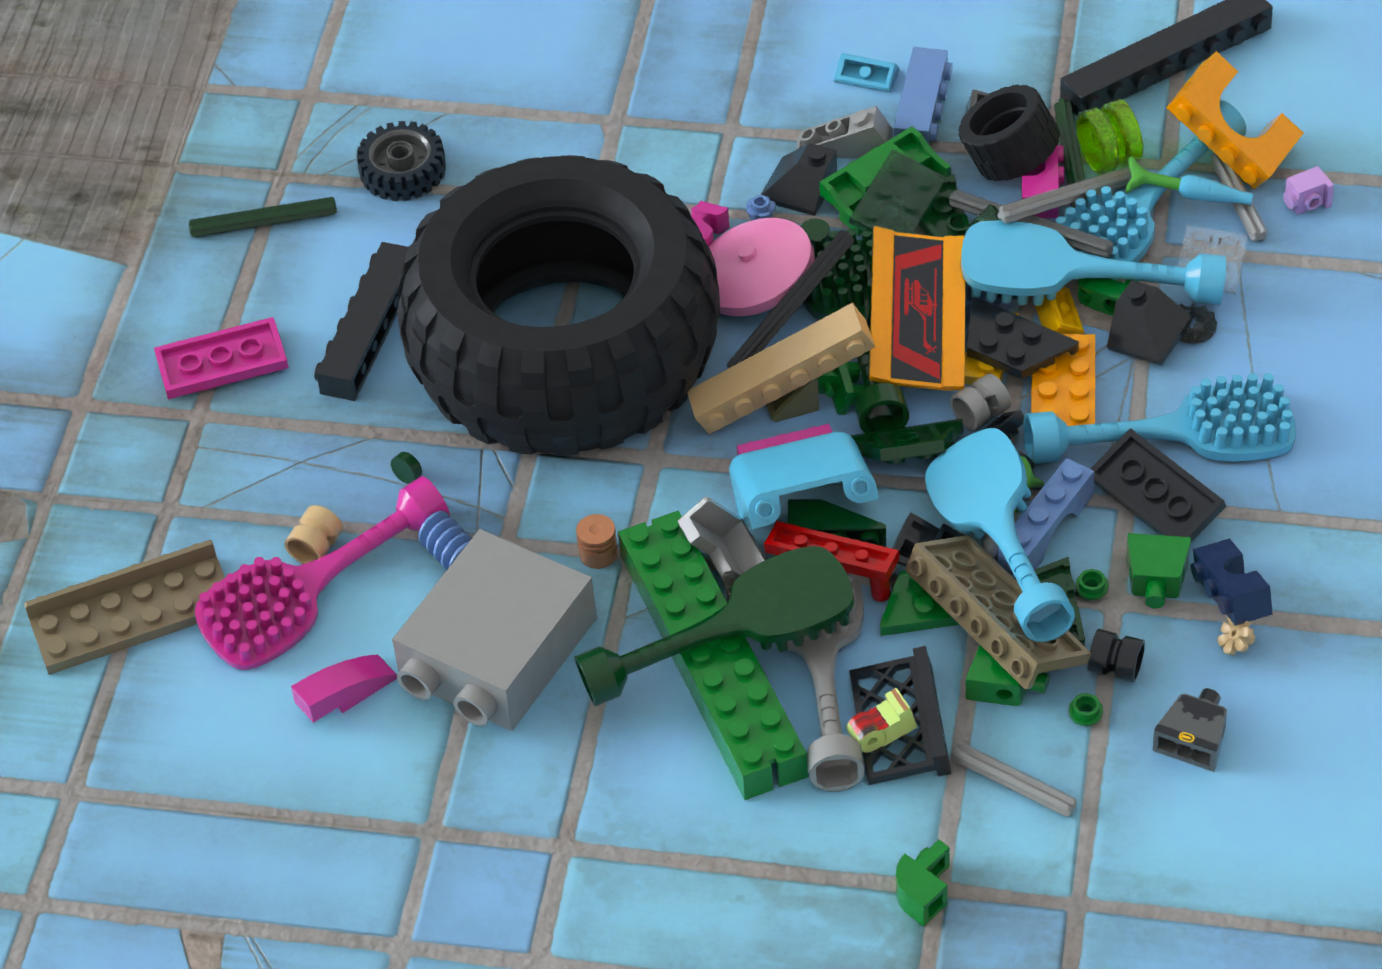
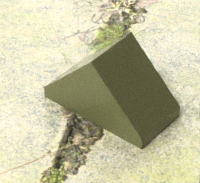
M817 378L766 404L771 419L779 422L819 411Z

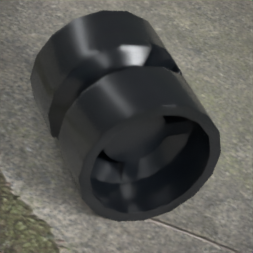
M1097 629L1090 648L1092 654L1087 664L1088 671L1107 675L1112 671L1118 679L1135 682L1144 656L1145 640L1127 635L1123 639H1119L1118 634L1115 632Z

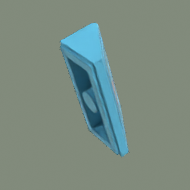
M841 53L834 81L891 92L900 68L896 63Z

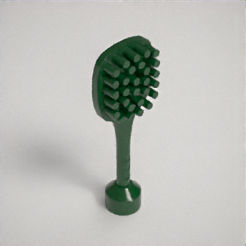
M848 229L846 232L852 235L854 243L806 298L803 304L814 318L821 320L853 303L866 319L870 330L872 232L870 230L863 231L862 240H857L856 231ZM831 231L829 233V241L823 243L821 235L813 237L815 259L836 236L837 231ZM870 350L858 356L857 361L865 389L856 397L854 407L861 430L864 433L905 427L909 420V410L902 390L890 383H878L869 380Z
M809 546L790 550L762 561L741 574L732 585L731 597L727 605L704 620L621 656L598 646L574 656L575 663L593 705L596 707L621 696L628 679V674L708 642L743 635L760 642L763 650H769L772 647V643H776L778 651L785 652L788 649L787 641L792 640L796 647H800L804 644V636L808 635L809 639L817 640L820 636L819 630L824 629L825 633L831 634L835 631L834 623L837 621L841 626H847L850 623L849 612L854 606L852 586L841 563L825 548Z

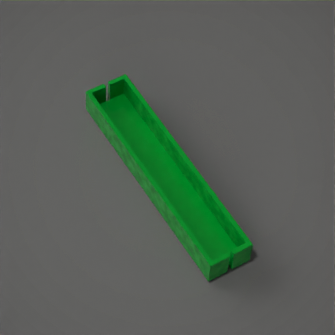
M679 510L652 519L651 526H647L643 522L618 531L620 556L662 638L704 620L727 605V601L700 550L690 544L680 527L678 520L682 516ZM737 635L722 638L672 656L744 800L773 790L771 766L773 763H776L777 784L779 787L808 778L807 753L745 636Z

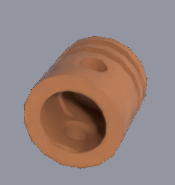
M592 514L581 519L577 524L576 534L579 556L582 563L595 569L605 568L613 564L618 555L614 522L602 514Z

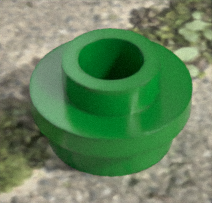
M1087 569L1076 579L1075 590L1083 599L1099 600L1108 592V580L1099 570Z
M1082 693L1077 695L1070 703L1069 716L1078 725L1091 726L1101 720L1103 706L1096 696Z

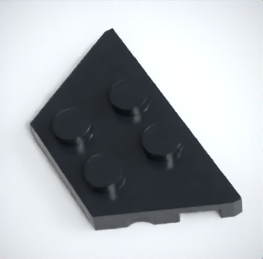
M977 297L972 298L967 342V356L1019 379H1024L1034 374L1038 369L1055 364L1056 357L1067 352L1073 355L1079 350V341Z

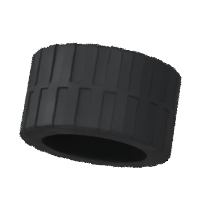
M1028 85L1003 87L981 98L964 115L958 129L959 138L981 175L988 180L1008 181L1024 176L1030 171L1032 172L1052 155L1060 140L1059 127L1039 92Z

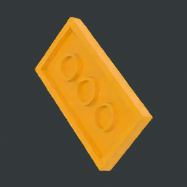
M1063 334L1079 341V350L1073 355L1067 352L1056 357L1055 364L1038 369L1032 374L1031 413L1053 411L1067 426L1095 424V334Z

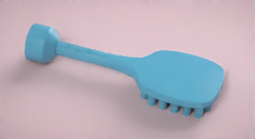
M1220 100V110L1224 120L1231 129L1244 136L1247 128L1242 115L1231 104ZM1196 136L1157 174L1179 178L1208 149H1211ZM1144 184L1128 194H1125L1123 191H1117L1115 195H1112L1111 188L1104 186L1101 188L1100 196L1096 195L1095 190L1090 189L1086 192V201L1083 198L1076 199L1075 208L1068 207L1065 211L1066 215L1064 217H1057L1056 223L1112 241L1114 244L1113 253L1108 257L1109 259L1139 262L1147 253L1155 238V223L1150 213L1168 188ZM1073 248L1074 250H1077V251H1080V252H1083V253H1086V254H1090V253H1087V252H1084V251H1081V250H1078V249Z
M1002 220L978 222L968 229L962 245L961 270L966 286L971 287V297L980 298L981 292L986 291V299L989 302H994L997 294H1002L1003 303H1011L1012 296L1014 295L1018 296L1017 303L1019 305H1026L1028 296H1033V304L1040 306L1043 304L1044 295H1046V299L1054 300L1057 291H1060L1071 280L1110 278L1183 286L1195 303L1220 305L1225 284L1226 256L1200 253L1187 263L1186 267L1109 259L1074 250L1065 238L1054 229L1026 222L1013 221L1006 224Z
M1250 373L1246 383H1242L1243 378L1240 375H1233L1231 384H1227L1226 377L1218 376L1215 386H1211L1212 381L1210 379L1204 378L1201 381L1200 387L1193 386L1191 388L1190 394L1184 397L1177 411L1147 419L1067 426L1053 411L1026 413L1023 420V441L1025 454L1034 464L1056 463L1068 449L1069 445L1118 441L1131 428L1145 440L1179 441L1187 444L1206 459L1238 462L1268 459L1287 453L1294 446L1296 425L1293 412L1289 406L1290 399L1283 396L1284 386L1276 384L1273 387L1274 376L1271 373L1264 374L1262 384L1257 383L1258 376L1256 374Z
M987 428L975 432L947 448L945 452H942L931 462L925 474L927 491L938 512L952 527L960 530L964 535H969L972 532L976 538H982L987 533L994 540L1005 556L1023 592L1015 602L1014 613L1024 634L1029 639L1037 642L1054 640L1066 633L1072 626L1075 611L1062 587L1055 583L1040 582L1018 538L1013 512L1015 508L1018 512H1024L1027 509V505L1023 499L1031 496V492L1027 487L1024 463L1011 440L1001 430Z

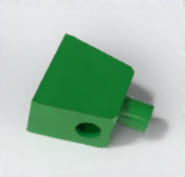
M1128 533L1126 560L1131 593L1135 596H1145L1146 606L1158 609L1165 605V598L1179 597L1189 564L1191 537Z
M980 645L966 676L965 699L1010 706L1020 705L1027 689H1024ZM1038 673L1033 687L1029 690L1045 694L1050 674Z

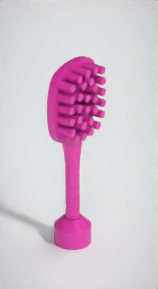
M421 476L399 490L395 513L330 554L299 566L286 564L279 557H273L271 560L257 557L254 560V564L241 565L239 570L227 574L226 578L220 582H215L207 592H202L199 595V600L195 607V618L201 634L213 651L227 664L236 669L249 670L272 661L295 646L311 630L318 616L317 598L319 593L341 571L404 529L408 528L419 532L424 521L431 514L439 510L447 512L450 517L449 509L443 497L430 480Z

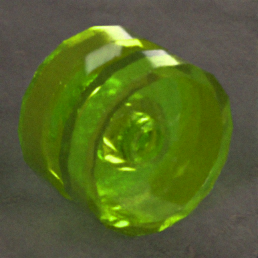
M1122 99L1114 100L1103 104L1101 110L1095 107L1078 113L1076 118L1078 141L1086 162L1095 173L1104 174L1115 170L1118 164L1127 166L1130 156L1136 162L1142 159L1144 146L1141 130L1132 109Z

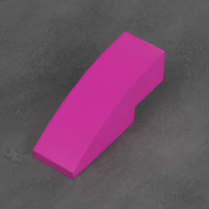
M378 654L367 655L326 667L292 685L291 689L294 702L314 723L336 708L342 713L346 712L396 680L397 674Z

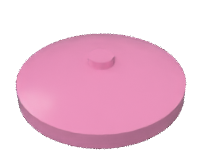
M780 218L756 219L726 231L708 246L716 263L720 314L736 317L756 315L773 309L815 259L810 239L799 225Z

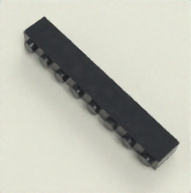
M1224 0L1060 78V99L1064 98V100L1071 101L1073 113L1080 120L1095 114L1116 102H1120L1164 79H1168L1187 68L1193 67L1208 59L1216 51L1221 53L1271 29L1273 6L1266 0Z

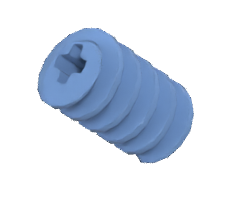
M440 510L431 514L424 521L418 535L420 544L446 570L472 539L461 526H457V522L450 518L447 512Z

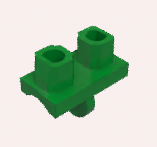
M846 362L817 378L818 393L832 397L837 415H846L849 407L854 406L858 394L865 389V385L852 384L857 383L860 377L858 362Z

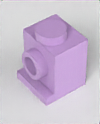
M1316 166L1286 178L1283 199L1286 206L1297 215L1316 209L1321 205L1329 208L1332 206L1334 184Z

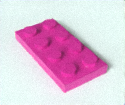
M274 317L154 347L168 399L289 368Z

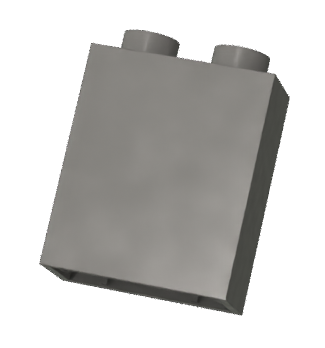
M479 529L392 639L398 667L397 680L406 692L418 699L428 700L434 695L454 704L456 711L472 724L484 726L488 721H491L513 731L597 619L592 577Z

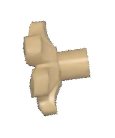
M1229 618L1228 622H1223L1220 631L1224 634L1218 636L1217 641L1219 646L1223 647L1224 653L1235 655L1236 651L1245 652L1249 645L1254 643L1255 634L1253 629L1249 627L1252 621H1246L1236 626Z

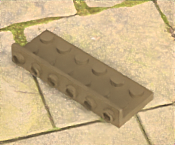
M965 535L915 543L905 568L906 572L1024 689L1033 687L1038 673L1088 663L1092 653L1069 631L1054 640L1046 642L1033 641L1024 634L1014 613L1015 602L1023 593L1018 582L972 537Z
M207 540L106 575H101L86 582L26 601L24 606L47 672L50 675L196 625L195 607L199 600V595L202 592H207L215 582H220L225 576L216 556L212 540Z

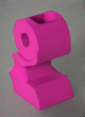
M700 201L691 208V216L708 246L714 241L713 233H723L730 227L727 207Z

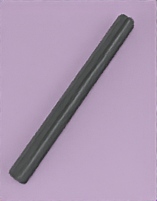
M955 190L949 197V205L953 208L992 221L1001 220L997 217L999 207L1002 206L1001 204L959 190ZM1035 215L1016 220L1017 222L1032 223L1054 229L1065 238L1072 248L1104 258H1108L1113 253L1114 244L1110 240Z

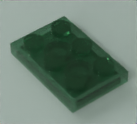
M892 149L851 215L849 224L862 231L870 230L872 236L874 226L894 230V232L913 234L944 184L946 177Z

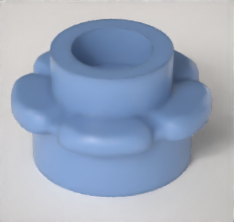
M757 195L746 203L747 213L751 220L772 218L776 205L774 201H770L769 197Z

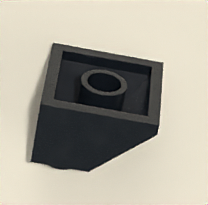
M808 143L783 156L761 195L769 197L770 201H774L776 206L815 216L824 201V198L820 195L819 182L837 172V150Z
M1131 280L1115 304L1107 347L1109 350L1162 366L1193 321L1192 316L1159 288Z

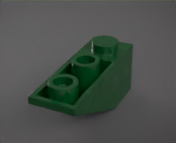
M788 499V524L886 547V524L822 499Z

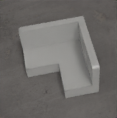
M704 497L678 520L690 544L708 554L720 576L731 584H734L735 580L745 571L766 560L743 519L709 497Z

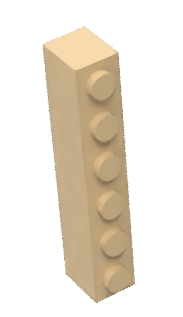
M851 303L696 385L687 392L695 419L710 435L875 348L866 319L855 305Z

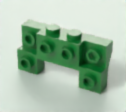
M911 126L820 181V195L839 211V220L850 229H854L859 236L863 231L869 230L882 222V209L875 204L876 202L912 180L922 188L951 175V166L938 156L926 142L923 135Z

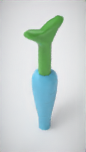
M1132 156L1128 158V166L1132 178L1125 188L1127 194L1141 185L1150 184L1179 190L1178 192L1181 196L1187 199L1251 205L1253 193L1243 192L1197 175L1187 174L1181 178L1152 173L1141 167Z

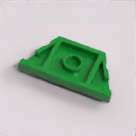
M906 571L899 572L880 622L881 636L959 625Z

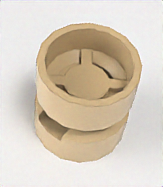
M319 505L309 506L299 520L300 525L295 526L284 543L285 549L289 555L301 564L327 555L330 546L335 543L341 534L343 524L339 517L327 508Z

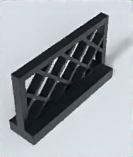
M926 646L913 648L914 656L849 670L856 714L864 712L872 701L877 704L884 702L886 699L878 696V693L887 684L897 688L902 696L907 694L916 699L910 708L916 724L921 726L913 738L907 735L898 738V740L907 744L898 756L887 750L892 742L874 750L872 755L871 752H863L869 785L935 770L938 777L952 774L932 665ZM910 668L911 674L903 684L892 679L897 671ZM874 677L879 681L868 691L859 686L860 679ZM914 749H917L926 754L927 760L912 764L906 759ZM881 756L893 761L888 769L874 772L873 766Z

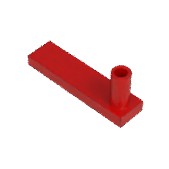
M779 521L775 523L764 542L765 553L773 555L809 546L825 548L837 558L847 573L869 578L871 596L875 601H886L891 596L889 578L899 561V550Z

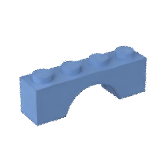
M1068 458L1062 462L1015 522L1018 538L1033 569H1037L1043 561L1048 543L1060 522L1068 514L1077 517L1093 497L1094 471ZM998 546V563L1010 575L1014 576Z

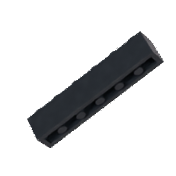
M381 242L377 252L372 254L369 268L366 274H363L360 278L358 291L355 296L350 298L348 311L344 318H340L337 325V333L334 339L328 342L326 355L322 363L319 362L315 368L314 378L318 381L320 394L351 401L356 400L397 316V290L408 249L407 246Z

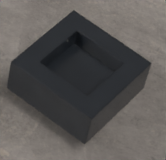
M1021 410L1003 413L984 429H999L1011 439L1019 433L1018 428L1023 424L1024 415Z

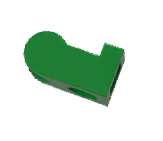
M1110 278L1078 279V301L1086 307L1113 316L1115 304L1131 280H1126L1123 283Z

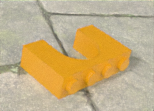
M1216 51L1198 67L1166 108L1223 162L1233 169L1244 182L1253 189H1256L1271 177L1303 135V132L1283 113L1268 123L1256 138L1242 136L1231 129L1222 116L1220 97L1223 90L1238 71Z

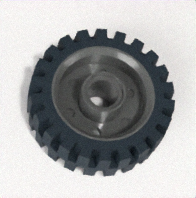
M399 121L398 126H394L393 122L387 123V129L379 126L376 128V134L370 131L367 134V139L363 138L360 142V147L357 149L358 171L364 187L367 190L370 189L371 194L375 196L379 194L380 198L385 200L389 195L392 201H398L399 196H403L404 201L410 200V195L412 194L416 198L422 197V190L428 194L432 191V186L437 187L440 184V179H443L445 175L446 160L441 138L439 135L436 136V132L432 128L428 130V127L424 124L418 127L417 122L413 121L410 122L409 126H406L405 121Z

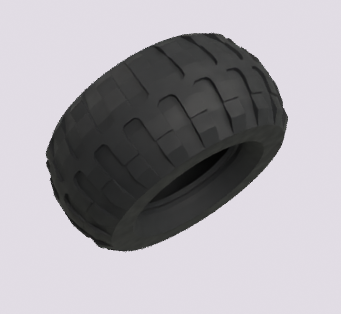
M577 155L535 157L519 160L515 163L487 170L475 176V179L466 185L456 187L440 200V208L426 214L416 229V237L412 245L408 246L397 290L398 324L408 365L420 384L424 385V389L437 405L440 412L451 423L463 424V426L467 427L469 435L487 444L500 443L508 446L509 451L529 455L540 452L555 453V456L578 455L580 451L596 448L604 450L624 443V439L636 433H646L663 422V414L666 411L679 408L687 400V392L692 388L696 379L702 376L715 343L717 321L720 315L719 286L714 257L705 239H703L696 222L690 215L688 208L679 197L668 195L660 181L648 174L635 173L629 170L627 165L615 161L596 160ZM552 283H592L612 288L624 296L620 303L612 310L595 318L564 326L534 327L507 322L494 314L497 307L508 298L528 289Z

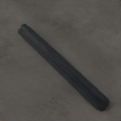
M840 230L729 360L727 363L728 368L759 353L767 346L854 243L850 233Z

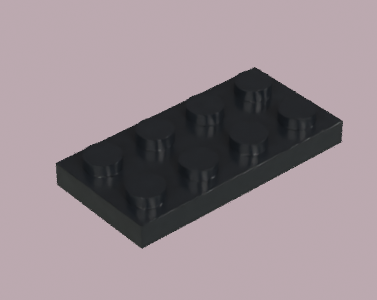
M1131 428L1090 468L1094 471L1095 485L1159 535L1191 537L1192 542L1226 508L1225 501Z

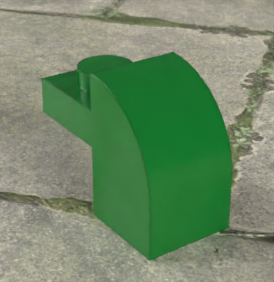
M941 840L936 841L930 848H924L918 854L916 860L904 854L896 867V896L898 903L905 913L922 926L929 923L947 905V884L938 877L950 867V847Z

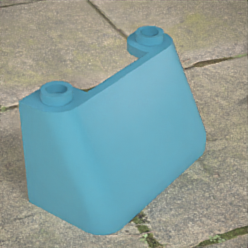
M844 432L827 433L737 455L729 466L738 515L751 529L770 525L779 518L781 513L779 496L831 483L841 484L845 496L853 502L864 503L879 499L875 480L857 444L849 434Z

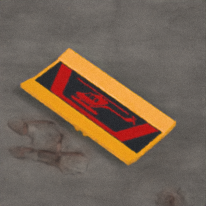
M874 226L870 333L875 348L870 350L869 380L878 383H890L896 386L943 391L964 389L965 280L961 270V252L965 236L937 237L894 232V230Z

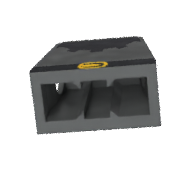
M1205 688L1201 691L1198 698L1188 694H1181L1155 727L1152 751L1214 772L1218 762L1227 718V709L1218 705L1221 700L1219 693L1213 689Z

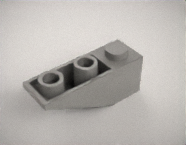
M874 106L800 131L796 150L810 143L837 150V158L858 159L873 148L890 140L893 136V128L878 107Z

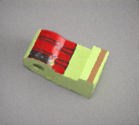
M897 688L885 694L886 700L869 711L856 714L848 722L847 731L851 737L860 743L862 752H872L880 747H884L918 728L911 708Z

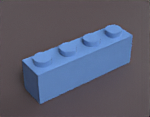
M913 47L893 127V137L913 126L923 135L929 146H931V141H937L938 124H936V120H942L943 103H941V100L946 101L948 83L945 82L946 80H951L953 63L948 62V50Z

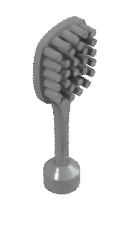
M847 573L854 595V606L849 612L850 623L847 626H841L837 621L834 623L835 631L831 634L825 633L824 629L819 630L820 636L817 640L809 639L808 635L804 636V644L800 647H796L792 640L787 641V650L803 656L813 678L821 737L809 746L807 762L811 782L816 787L827 791L849 789L861 781L865 772L860 743L855 738L842 734L835 689V664L838 651L859 637L864 619L860 580L858 575Z

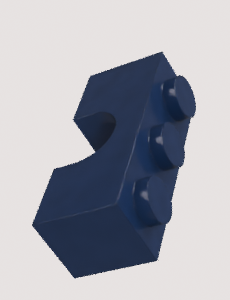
M1230 538L1193 549L1194 563H1191L1190 567L1194 580L1203 585L1207 596L1210 599L1213 598L1218 604L1221 614L1227 615L1235 626L1246 621L1250 622L1273 615L1269 584L1257 570L1245 573L1243 554Z

